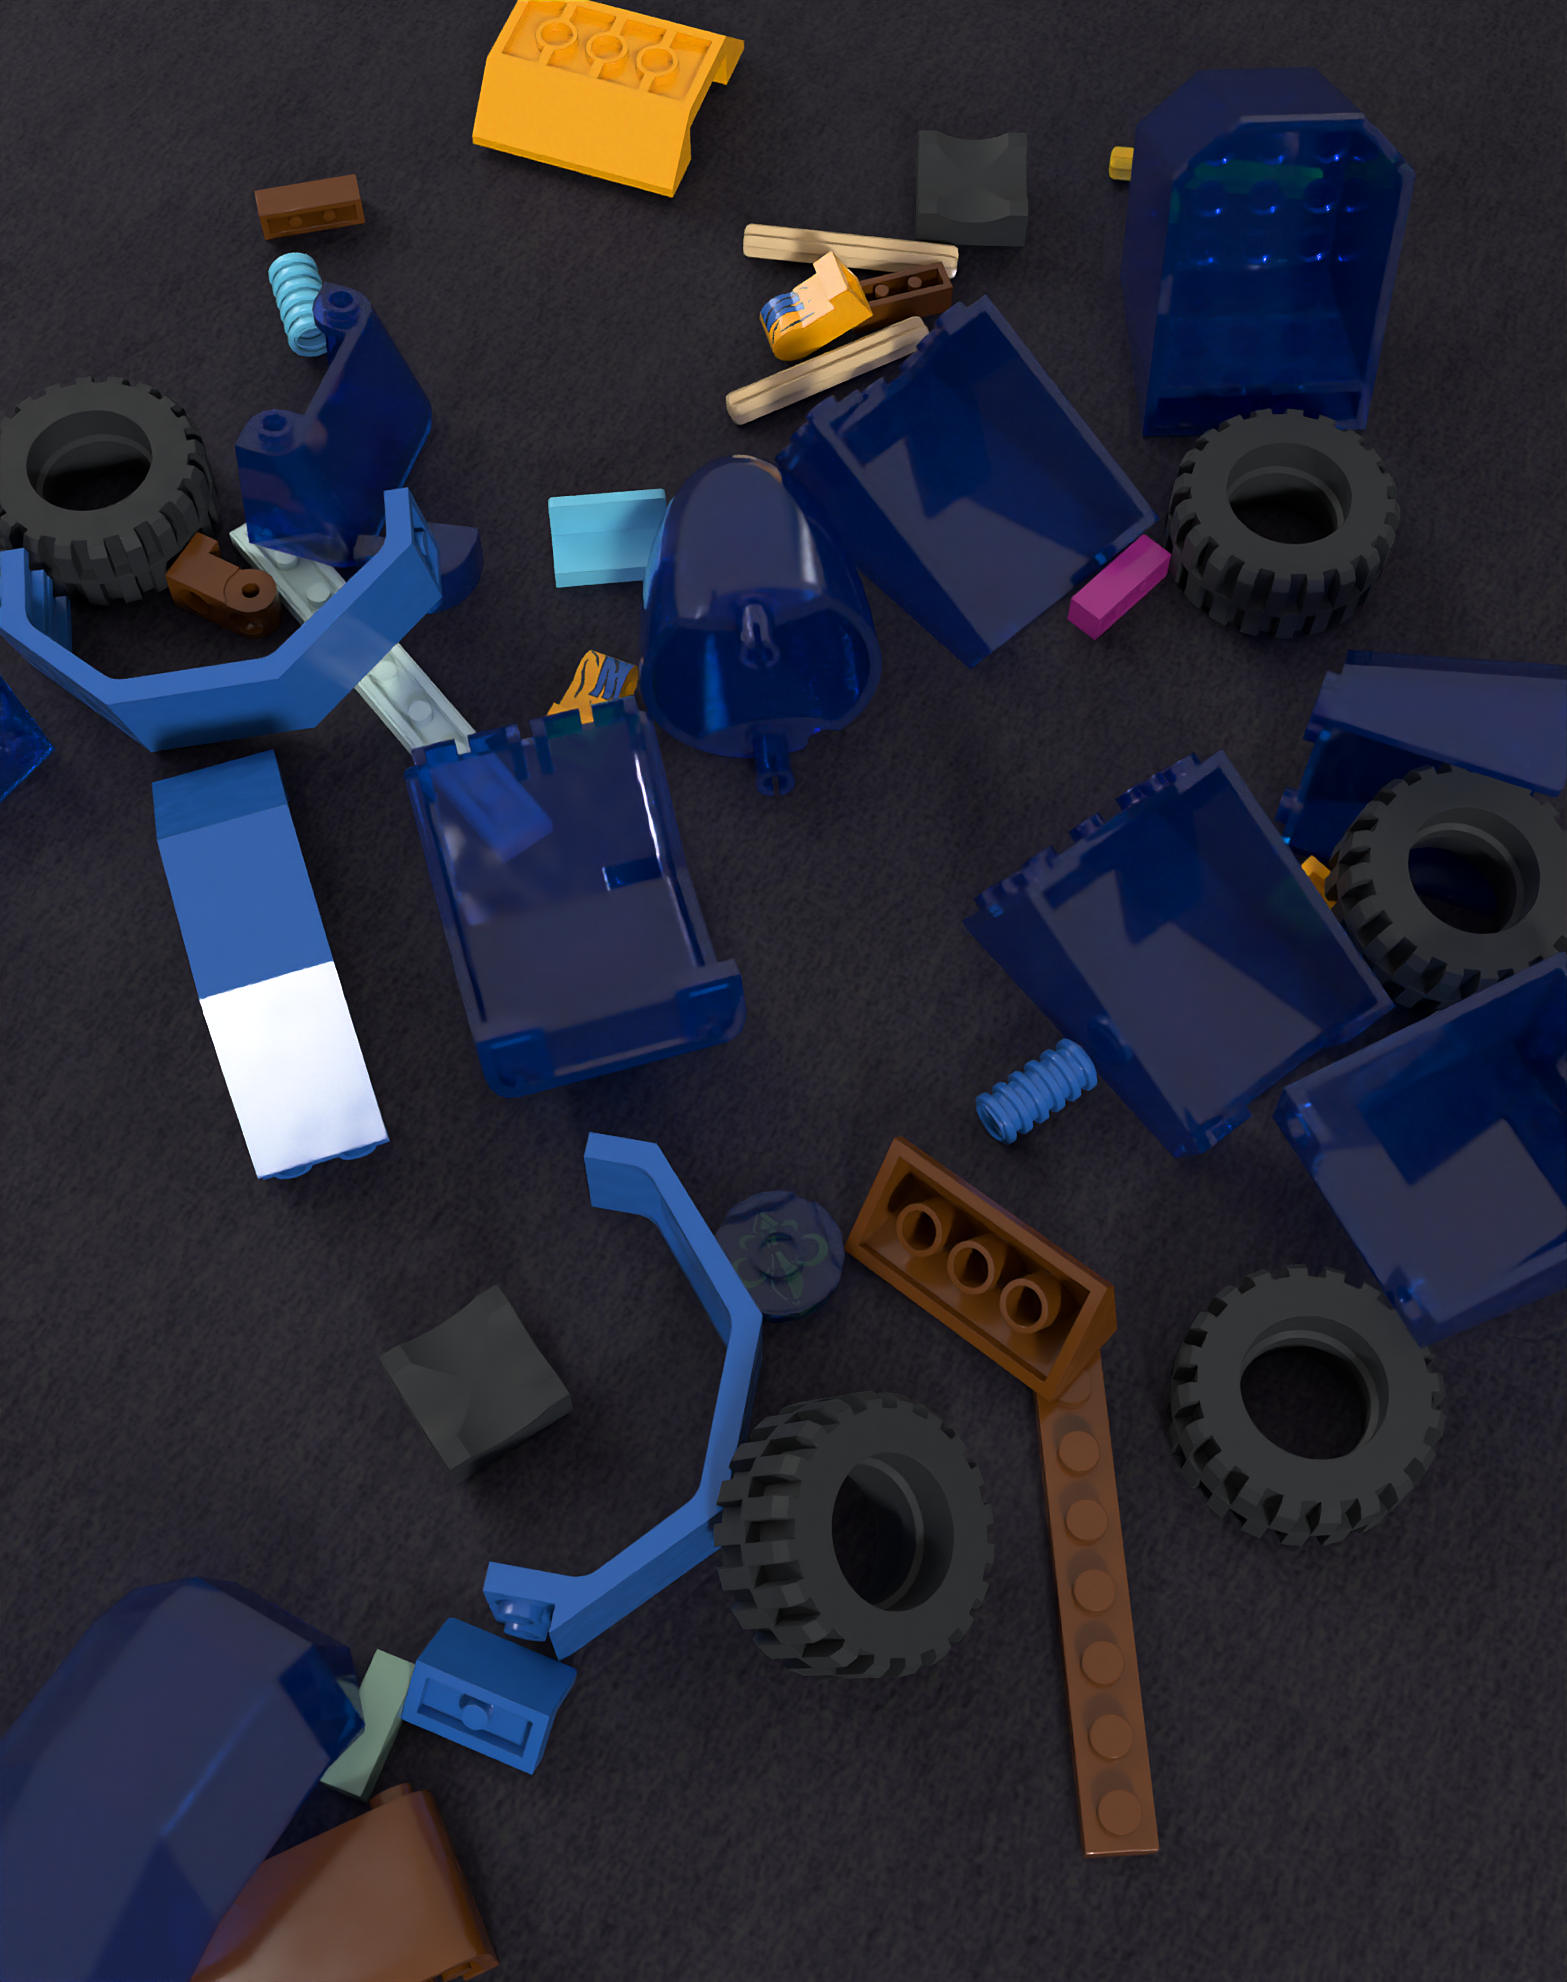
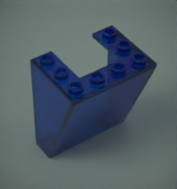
M984 295L968 308L962 301H959L943 313L934 323L936 328L915 346L917 351L898 367L902 375L891 383H888L884 377H881L861 394L856 389L840 402L831 395L819 403L806 415L807 423L801 426L789 438L791 444L773 459L778 467L765 483L773 494L970 670L1160 519L987 295Z
M1222 749L1201 761L1195 752H1192L1172 766L1163 768L1147 780L1143 779L1114 799L1120 809L1104 820L1098 811L1068 831V834L1074 841L1058 853L1052 844L1021 864L1022 868L1006 879L1002 878L974 897L973 900L979 909L962 920L973 937L1066 1039H1070L1072 1042L1080 1045L1090 1057L1096 1072L1174 1158L1201 1154L1207 1151L1252 1116L1246 1107L1248 1103L1319 1049L1350 1042L1395 1007L1389 995Z
M1564 951L1284 1087L1273 1113V1119L1420 1349L1567 1288V955Z

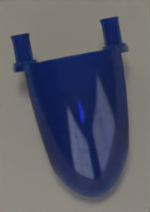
M730 454L711 460L693 472L672 497L663 514L651 545L644 573L639 610L638 641L641 694L645 706L655 722L672 737L686 745L712 754L754 758L757 790L763 795L774 796L772 777L777 776L780 796L785 795L795 786V775L792 771L790 752L803 749L808 743V737L823 729L840 731L865 709L876 692L882 672V655L873 615L863 583L841 535L821 504L793 475L771 461L754 455Z

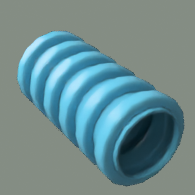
M297 252L280 256L271 264L268 270V277L272 284L273 294L276 297L277 307L280 310L281 320L284 323L285 333L288 336V344L292 351L301 356L311 357L326 353L337 342L338 331L334 325V318L330 312V306L326 299L321 277L318 274L317 265L314 259L307 254Z

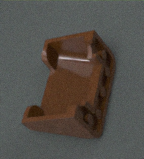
M410 1783L391 1787L374 1796L369 1801L371 1811L210 1887L203 1889L201 1882H193L168 1892L158 1899L161 1911L148 1920L163 1982H438L436 1976L441 1975L443 1982L450 1981L461 1975L466 1982L499 1966L500 1963L435 1798L429 1790L414 1792Z

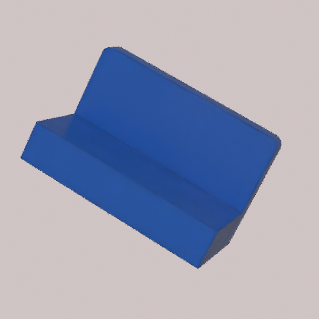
M448 1618L416 1660L400 1719L532 1775L543 1758L556 1712L574 1685L577 1670L456 1618Z

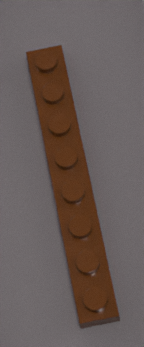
M1099 1350L1057 1399L1049 1402L1033 1390L1083 1858L1156 1854L1159 1851L1104 1378Z

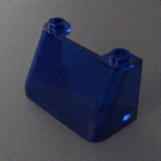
M325 281L314 300L312 314L315 326L325 334L328 359L326 375L304 415L278 409L266 410L254 415L247 422L235 443V451L249 543L330 566L348 567L360 563L371 552L386 522L384 491L403 487L431 431L432 406L427 394L369 299L357 290Z

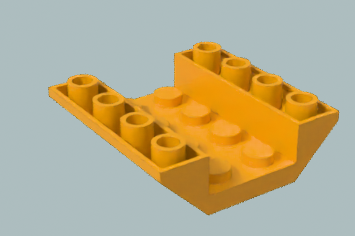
M518 0L486 60L472 134L473 144L673 198L691 161L690 127L712 81L727 85L744 50V40L591 0Z

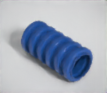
M1063 1038L1056 1044V1051L1047 1049L1042 1052L1040 1062L1031 1060L1026 1063L1024 1073L1020 1071L1011 1073L1008 1076V1084L1001 1081L996 1083L992 1087V1095L985 1092L978 1095L976 1098L977 1114L993 1138L1003 1144L1010 1145L1017 1139V1132L1026 1134L1033 1129V1121L1037 1123L1046 1121L1049 1118V1110L1053 1112L1062 1110L1065 1107V1099L1072 1102L1081 1096V1088L1087 1091L1093 1089L1097 1085L1095 1066L1080 1045L1072 1042L1070 1039Z

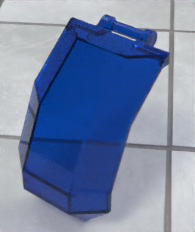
M198 1576L134 1588L99 1616L0 1739V1982H190L224 1915L328 1768L365 1731L366 1724L350 1648L236 1582Z

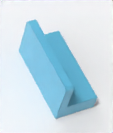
M649 489L552 497L548 500L557 588L672 578L665 490Z

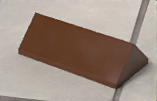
M899 1136L893 1139L843 1249L1047 1401L1051 1402L1057 1399L1117 1330L1114 1285L904 1137Z

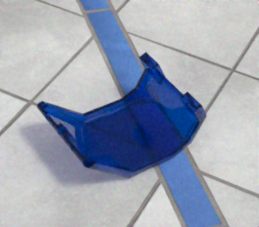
M634 695L590 705L593 722L582 724L578 708L529 720L532 737L521 739L516 723L467 735L470 749L468 753L458 755L455 739L410 749L414 766L405 770L404 778L473 1041L487 1086L495 1094L505 1098H517L726 1043L734 1039L743 1030L746 1023L747 1009L741 973L734 958L717 962L687 868L654 722L648 712L638 711Z

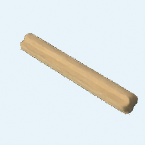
M753 223L746 226L743 239L744 255L752 258L813 264L832 251L848 268L891 273L942 261L949 279L955 277L959 255L958 248L955 245Z
M918 316L905 319L729 393L726 396L727 411L737 425L750 422L927 347L929 344L928 328Z

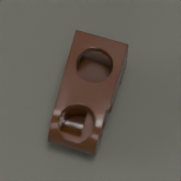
M199 532L194 535L165 574L175 606L244 637L252 639L267 637L273 634L283 621V610L277 586L272 576L265 571L257 569L242 570L238 566L223 560L218 541Z

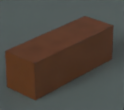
M355 174L254 191L265 240L365 223Z
M942 261L859 281L873 316L856 325L851 330L853 334L893 325L913 316L922 318L950 311L953 286Z

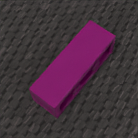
M1141 535L1071 598L1067 619L1093 640H1096L1166 577L1172 554L1147 535Z

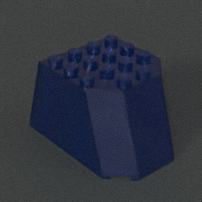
M1315 67L1199 70L1136 125L1120 278L1142 436L1204 434L1213 428L1218 431L1221 422L1241 415L1243 420L1250 418L1251 412L1255 410L1271 409L1272 414H1284L1287 408L1304 410V417L1318 420L1319 415L1333 419L1336 422L1335 427L1339 430H1348L1349 428L1351 430L1366 429L1416 172L1413 166L1369 118Z

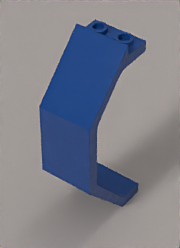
M408 487L384 491L386 539L382 548L275 652L259 659L128 679L109 678L72 654L70 599L67 596H53L52 579L47 576L44 570L31 571L29 569V553L24 548L0 551V635L28 663L150 752L314 728L442 598L439 545Z
M274 749L153 782L156 836L198 997L258 1179L263 1178L265 1180L272 1177L278 1179L295 1178L308 1172L315 1164L338 1157L345 1160L357 1159L373 1152L377 1145L390 1142L333 960L288 804L290 800Z
M589 1132L584 1153L592 1207L642 1215L650 1219L658 1227L726 1346L727 1353L701 1483L695 1496L688 1503L601 1568L585 1576L572 1577L489 1561L483 1592L496 1622L505 1624L504 1632L506 1634L530 1641H545L549 1632L559 1662L568 1658L722 1547H714V1524L722 1523L723 1507L716 1504L722 1481L732 1480L734 1472L728 1468L730 1461L740 1444H744L747 1441L762 1363L763 1315L657 1143Z

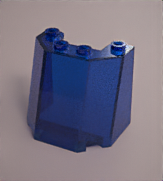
M1348 649L1340 673L1327 670L1302 740L1314 744L1298 789L1286 786L1274 819L1276 822L1285 824L1278 848L1306 857L1312 855L1318 861L1329 864L1334 847L1343 838L1345 830L1376 794L1393 779H1403L1410 770L1425 765L1432 766L1437 771L1443 763H1448L1466 769L1468 772H1476L1532 790L1529 794L1532 797L1535 792L1558 797L1564 788L1567 778V665ZM1426 847L1409 850L1408 869L1416 893L1485 916H1491L1494 913L1498 904L1495 893L1487 878L1470 861L1454 852L1440 848Z

